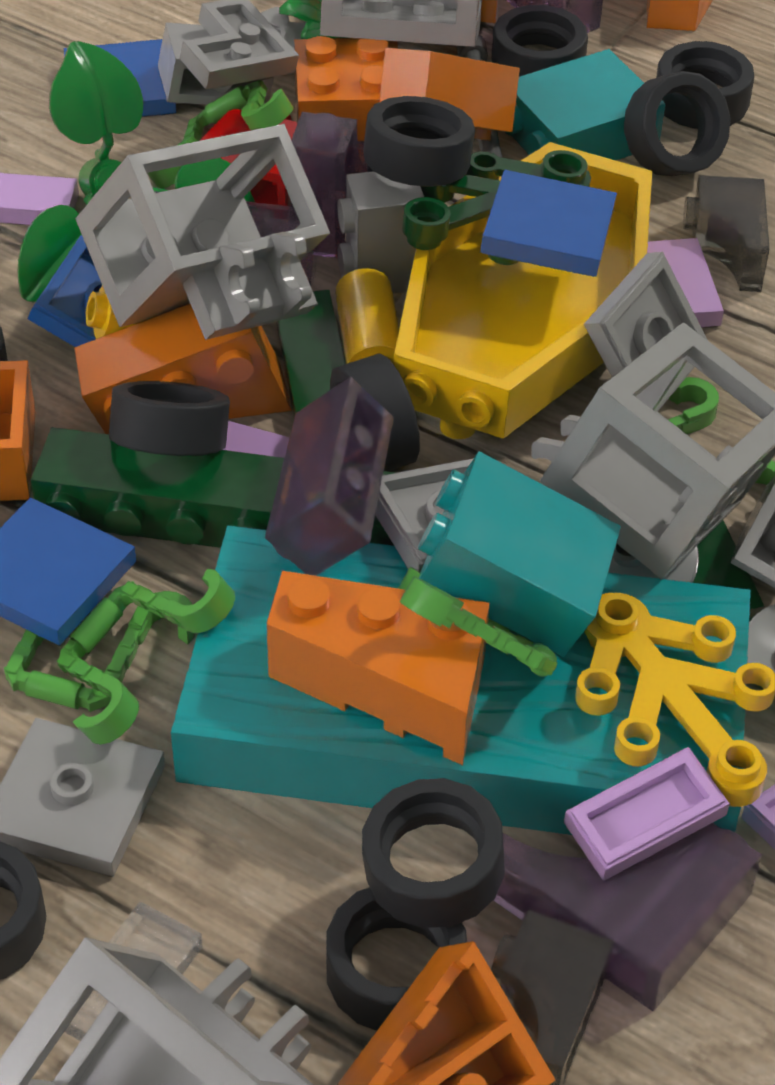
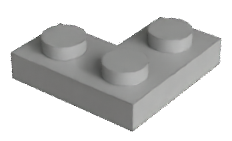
M220 0L202 3L198 21L211 36L185 40L182 43L180 60L205 89L223 88L227 85L254 80H266L275 76L295 73L299 54L249 0Z

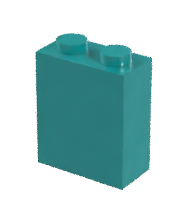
M610 49L520 76L512 132L505 133L511 135L527 152L528 156L549 142L615 161L631 156L633 154L628 148L624 133L625 110L633 93L644 82ZM662 100L656 113V129L659 140L661 139L666 104Z
M478 451L464 474L455 469L451 471L439 492L435 505L443 509L444 512L443 515L439 513L434 515L419 543L418 550L427 554L419 578L453 597L490 603L489 619L535 643L545 644L553 652L564 657L596 617L621 526Z

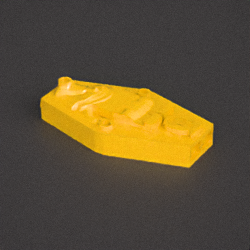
M551 142L521 160L541 164L544 156L552 151L565 150L577 153L588 164L587 170L591 175L590 187L617 193L597 277L520 261L513 265L495 263L487 254L480 253L482 237L489 216L449 230L446 239L435 249H416L393 362L409 392L414 410L440 418L441 432L452 439L469 438L475 433V430L504 439L604 363L584 323L647 254L652 186L651 170ZM466 195L457 202L453 203L452 205L464 202L475 197Z

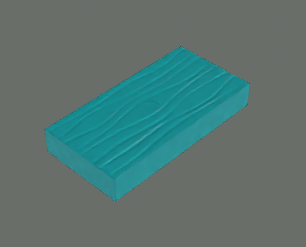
M227 525L215 570L234 590L235 602L225 619L212 629L198 633L190 666L186 674L171 729L176 782L373 808L392 789L417 779L445 778L469 785L487 798L501 820L502 826L572 835L564 824L565 812L687 747L690 748L707 772L709 758L663 701L656 724L660 731V741L655 759L645 766H631L625 764L617 757L614 751L617 727L624 719L629 717L640 673L626 656L621 657L616 672L620 681V689L615 709L601 716L590 715L582 711L575 701L577 680L581 672L590 668L595 650L584 632L564 657L553 652L558 664L552 675L548 676L536 675L527 665L518 661L517 657L510 653L507 655L486 643L485 659L463 766L443 757L442 747L407 732L405 737L401 738L384 730V721L350 705L344 712L270 678L268 675L267 620L282 571L398 588L409 569L395 546ZM608 572L602 594L623 593L633 596L647 607L651 616L695 625L702 617L717 615L729 620L736 629L732 654L725 661L718 663L706 662L698 658L693 651L654 644L664 657L736 673L739 667L748 662L751 590ZM509 629L510 632H512V633H514L515 635H517L516 632H514V631H512V630ZM715 636L705 637L706 639L713 642L722 641L720 638H717ZM601 688L588 689V691L597 695L607 693ZM695 693L733 740H744L745 709L741 708L734 701ZM637 737L627 739L628 742L634 745L648 744L645 740ZM731 765L734 768L743 769L742 767ZM729 806L726 816L666 848L729 856L741 807Z

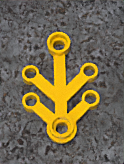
M623 593L602 594L596 617L584 631L589 643L595 650L590 668L581 672L577 680L575 701L582 711L596 716L606 715L615 709L620 689V681L616 672L621 657L626 656L640 674L629 717L624 719L617 727L614 751L617 757L625 764L631 766H645L655 759L660 741V731L656 724L663 701L709 758L707 773L728 800L729 806L742 807L755 802L762 793L767 775V763L764 757L752 743L744 740H733L695 693L734 701L741 708L749 711H762L767 709L774 700V671L760 663H747L739 667L736 673L664 657L654 644L693 651L698 658L706 662L718 663L725 661L732 654L736 629L729 620L717 615L702 617L695 625L651 616L647 607L633 596ZM715 636L717 638H720L722 641L713 642L706 639L705 637ZM746 684H756L764 690H752ZM601 688L607 693L597 695L591 693L588 689ZM637 737L645 740L648 744L634 745L628 742L627 739ZM731 765H733V766H739V767H742V768H744V769H737V768L732 767Z

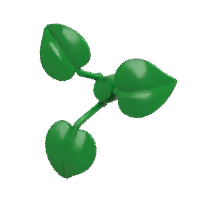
M73 41L69 43L63 62L52 82L49 93V110L54 125L69 140L80 144H92L101 138L103 139L101 148L95 151V158L87 161L79 172V186L86 195L84 203L87 205L122 163L118 160L109 159V153L114 145L112 133L123 134L137 128L143 113V96L136 78L118 58L95 45ZM221 158L183 165L176 174L175 189L215 181L231 163ZM153 187L155 193L168 191L166 189ZM249 191L244 198L256 223L259 208L251 191ZM56 205L47 208L28 227L20 248L17 267L19 291L24 300L29 302H36L80 235H82L75 219L79 213L74 208L67 205Z

